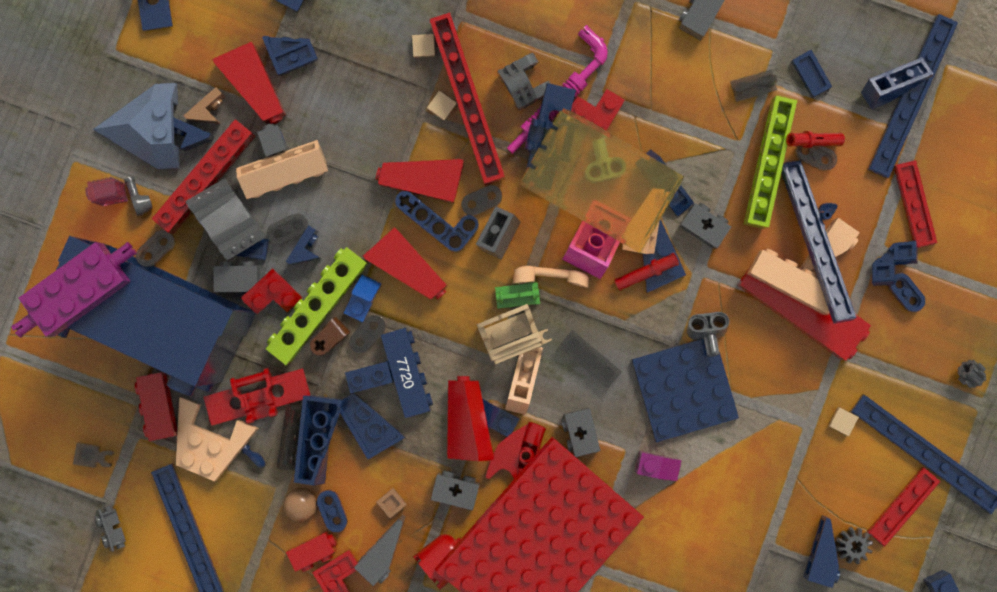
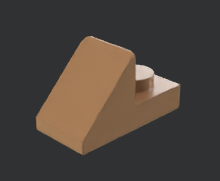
M215 87L183 116L190 122L220 124L210 110L220 107L225 96Z

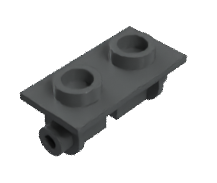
M111 505L104 508V513L101 512V509L96 510L97 515L94 518L97 527L102 528L104 536H101L104 548H108L112 552L115 545L117 549L125 547L124 542H126L121 527L113 530L112 526L120 522L116 509H113Z

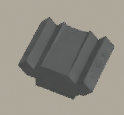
M225 178L185 201L188 208L194 213L196 219L207 231L209 237L226 260L266 237L259 226L260 224Z

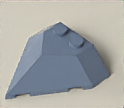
M177 83L154 84L93 130L158 170L179 169V147L174 145L173 105H178Z

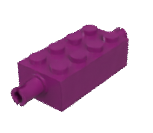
M95 242L24 293L18 299L28 311V315L11 326L13 331L17 330L15 334L21 338L31 329L38 326L46 337H55L131 281L120 265L137 254L135 249L132 250L133 246L126 242L111 254L103 243Z

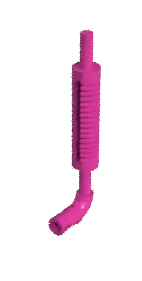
M588 25L583 27L584 30L581 29L578 36L592 47L591 50L595 53L594 60L580 74L574 72L562 86L575 89V98L577 94H580L579 91H583L588 85L585 80L600 65L603 66L608 55L607 46L603 42L604 39L596 35ZM537 109V112H534V115L528 118L529 121H525L522 124L521 129L523 132L507 147L510 153L513 154L527 140L532 118L537 119L540 109ZM557 110L549 113L550 121H553L554 117L556 118L559 115Z

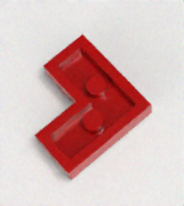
M606 89L595 107L577 96L573 102L569 118L603 137L625 99Z
M273 268L241 297L243 302L256 314L263 310L272 300L288 312L303 298Z
M351 549L312 573L323 592H351L343 579L357 571L354 567L358 561Z

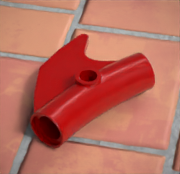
M528 421V424L502 440L494 451V460H490L486 478L490 479L500 469H506L515 479L539 452L546 428ZM528 452L530 455L528 458H523L522 453Z

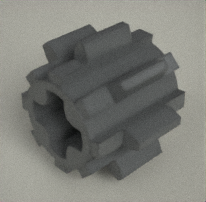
M975 360L962 362V365L957 369L960 376L958 380L969 388L981 386L986 381V374L984 372L986 368Z

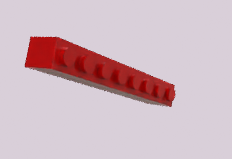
M449 12L429 19L484 186L505 180V175L451 14Z

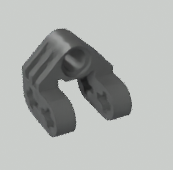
M530 53L497 71L502 83L505 84L512 96L518 111L541 100L544 96L546 84H551L550 81H546L535 88L532 87L525 71L539 63L534 53Z

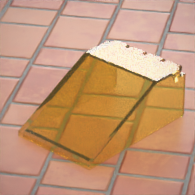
M563 108L553 122V125L558 127V130L555 131L550 128L542 142L548 148L546 151L541 148L538 149L531 161V164L537 167L535 170L530 167L527 168L520 185L641 253L683 181L684 176L596 124Z

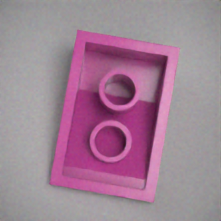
M593 199L562 260L601 279L617 250L631 218Z

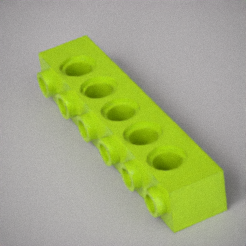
M775 96L771 100L743 225L761 229L769 228L787 149L786 137L791 131L797 100L781 96Z
M348 247L344 250L341 248L333 257L335 262L331 267L327 265L320 274L322 276L318 283L314 282L307 290L309 295L304 301L300 299L293 308L295 310L294 314L291 317L287 316L280 324L282 329L279 333L272 334L266 342L268 344L266 350L285 365H289L367 267L368 263ZM341 265H346L348 268V273L344 277H340L337 274V269ZM327 282H332L335 286L331 294H327L324 291V285ZM314 299H319L321 302V308L317 311L312 310L310 306ZM300 316H305L308 320L307 326L304 328L299 327L297 324ZM289 332L294 336V342L291 345H287L284 341L285 334Z

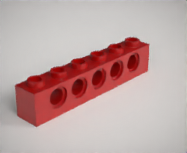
M235 119L152 217V220L166 232L175 234L192 213L185 201L216 184L256 136Z

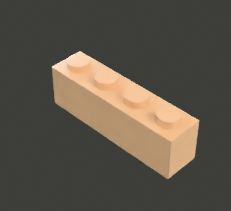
M318 140L236 168L237 179L246 199L258 198L266 192L281 190L286 185L298 184L306 178L318 177L328 171L327 162Z
M768 248L766 251L760 250L747 272L748 275L823 315L830 313L821 286L816 278L817 275L808 269L802 271L796 268L797 263L789 259L781 260L777 257L778 253Z

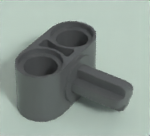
M723 312L693 315L688 321L687 335L693 340L703 339L707 356L715 357L719 355L717 338L723 337L726 334L729 326V317ZM720 322L723 324V327H716L713 323ZM700 325L702 329L695 330L692 326Z

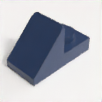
M174 118V132L181 136L187 133L180 149L187 151L213 141L215 136Z
M308 225L287 258L286 262L288 264L295 265L321 259L308 250V247H313L318 240V230Z
M482 398L488 428H492L506 437L509 436L517 425L519 418Z

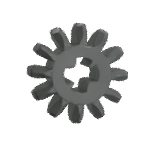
M848 527V534L842 530L840 533L843 538H836V541L841 543V545L836 546V550L841 551L839 557L841 559L846 558V562L849 564L853 560L856 564H860V557L865 561L868 560L865 555L866 552L869 554L873 553L868 548V546L873 545V541L867 540L870 535L867 532L862 534V529L859 527L855 531L852 527ZM852 542H856L857 548L855 550L852 549Z

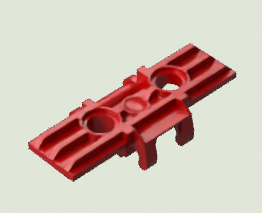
M266 368L260 373L239 379L231 378L230 384L232 389L207 395L203 398L212 426L246 416L247 424L254 423L255 420L267 416L271 418L277 416V407L303 400V395L311 394L303 368L271 377L269 369ZM266 380V388L242 394L240 387ZM275 385H281L284 388V394L281 397L273 395L272 389ZM232 398H239L241 408L235 409L232 407Z

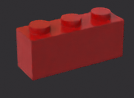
M160 372L136 377L137 382L134 383L136 394L140 396L139 412L141 416H144L145 425H143V432L145 437H148V441L176 436L178 427L170 388L166 385L168 381L167 373Z

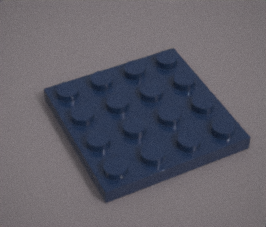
M703 339L631 359L655 442L739 418L720 352L715 357H708Z

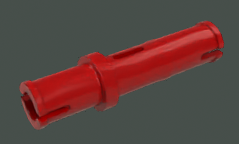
M804 131L802 133H789L786 137V143L789 147L842 146L845 142L843 133H813L811 131Z
M674 252L659 260H651L650 264L615 278L616 286L619 291H622L654 275L660 276L663 271L678 266L679 261Z

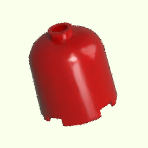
M442 534L413 556L416 561L421 560L418 564L434 583L436 581L439 582L436 585L439 590L449 582L435 571V568L460 541V537L455 539L451 535Z

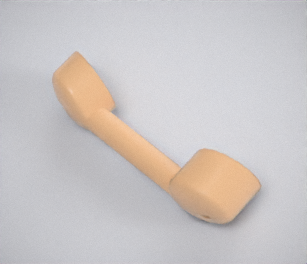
M521 266L514 270L513 284L535 282V275L567 278L568 283L583 288H588L589 277L577 270Z

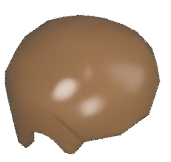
M295 489L286 496L283 509L286 516L292 521L304 522L310 519L316 512L317 501L314 494L308 490Z

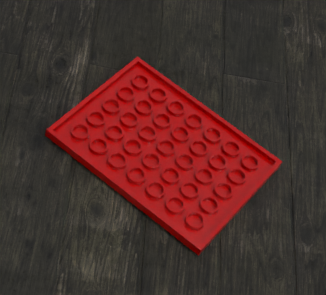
M551 437L436 566L435 571L460 592H579L641 522L644 516L554 437Z

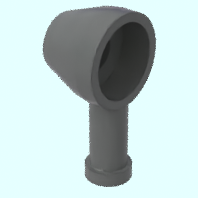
M126 178L124 183L127 185L137 217H141L153 209L149 195H139L135 178Z

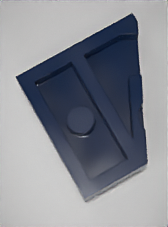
M262 37L278 76L318 61L310 39Z

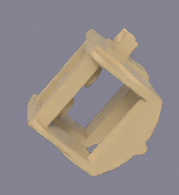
M528 304L477 324L489 357L495 364L540 347L552 340L551 338L549 340L543 338V333L548 331V329L538 332ZM524 311V313L520 315H517L515 317H512L510 319H507L505 321H502L500 323H497L484 329V326L488 324H491L493 322H496L518 312ZM530 333H533V334H531V335H529V336H526V337H524V338H521V339H519V340H516V341H514V342H511V343H509V344H506V345H504V346H501V347L496 348V349L493 350V348H495V347H498V346H500V345H503V344H505V343H508V342H510V341H513V340H515V339H518V338H520V337H523V336H525V335H528V334H530Z

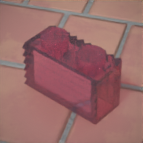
M113 177L97 179V181L93 180L92 182L88 181V187L85 188L87 199L97 205L106 206L128 201L125 183Z

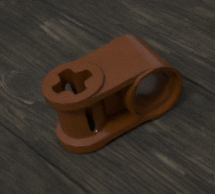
M334 317L311 340L310 349L316 355H326L350 334V331L337 317ZM317 341H325L324 351L320 349L318 351L316 350Z

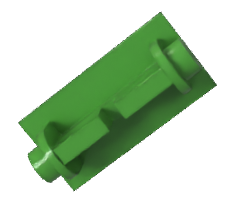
M538 282L495 287L497 309L524 306L526 304H540Z

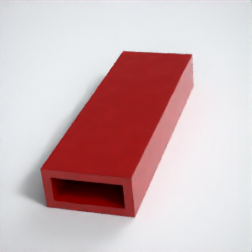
M748 270L737 284L742 290L840 360L852 359L858 350L856 346L860 341H865L870 334L868 330L871 325L858 315H856L857 318L853 321L833 324L830 313L823 315L748 275Z

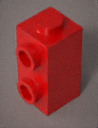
M327 530L290 548L286 554L295 572L300 569L302 572H305L314 567L313 563L319 560L323 563L333 558V553L337 550L335 546L338 543L335 536L329 534Z

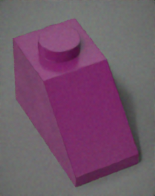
M639 451L635 472L639 475L657 479L677 481L682 460Z

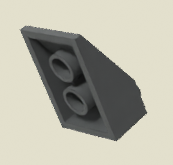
M403 514L361 557L354 567L372 586L377 582L381 584L391 572L389 568L392 564L406 518Z

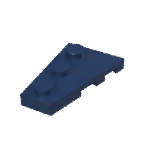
M661 219L659 221L654 254L642 253L644 266L650 264L651 260H659L673 252L679 261V265L663 271L660 276L654 275L645 279L646 293L686 275Z
M352 393L342 399L344 402L340 414L367 459L372 458L405 438L403 434L357 394Z

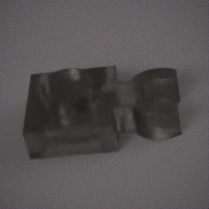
M78 442L76 444L73 464L95 468L97 467V462H99L103 467H110L113 463L106 462L105 456H112L115 452L111 450L99 452L100 446Z

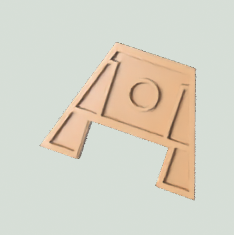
M179 397L176 465L212 481H217L259 428L238 420L231 438H225L194 425L201 404L185 397Z

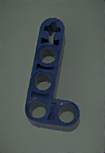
M408 191L400 192L395 198L396 206L405 215L452 252L462 251L479 229L478 220L472 215L464 216L453 228ZM410 197L409 202L415 207L412 214L409 213L411 211L410 207L407 205L401 206V198L406 199ZM419 210H426L428 212L426 220H417L416 214ZM472 220L475 223V228L472 231L464 230L463 224L465 221ZM437 223L445 226L444 232L439 235L433 232V227ZM452 237H459L462 240L460 247L452 248L449 244Z

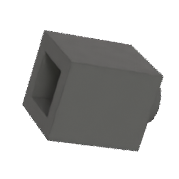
M268 124L263 126L261 131L257 132L265 157L288 150L282 130L278 125Z

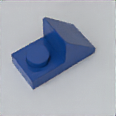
M361 275L351 292L352 296L344 314L364 322L382 283Z

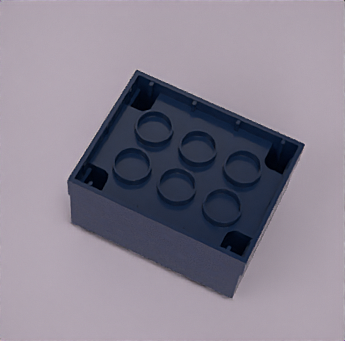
M69 236L58 259L59 265L57 269L96 241ZM104 244L111 254L117 250L115 247ZM132 256L120 265L131 282L57 335L67 338L71 329L169 374L170 377L166 384L168 387L182 394L192 396L195 388L211 392L214 383L223 381L243 336L247 335L256 313Z

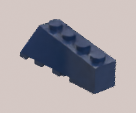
M303 395L294 483L307 485L325 484L329 443L344 400L317 395Z

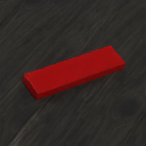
M916 160L894 165L912 240L917 242L918 248L936 244L937 239Z
M921 467L867 530V533L885 547L941 481L927 469Z

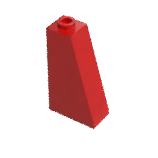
M252 41L212 59L214 64L266 124H276L283 120L282 117L286 116L257 48Z
M464 160L383 163L382 168L378 167L375 180H379L378 185L398 191H408L411 194L454 204Z
M395 227L363 255L367 261L431 300L433 298L438 300L447 292L445 290L447 284Z
M457 376V380H448L447 459L469 461L494 460L479 381L470 380V376Z

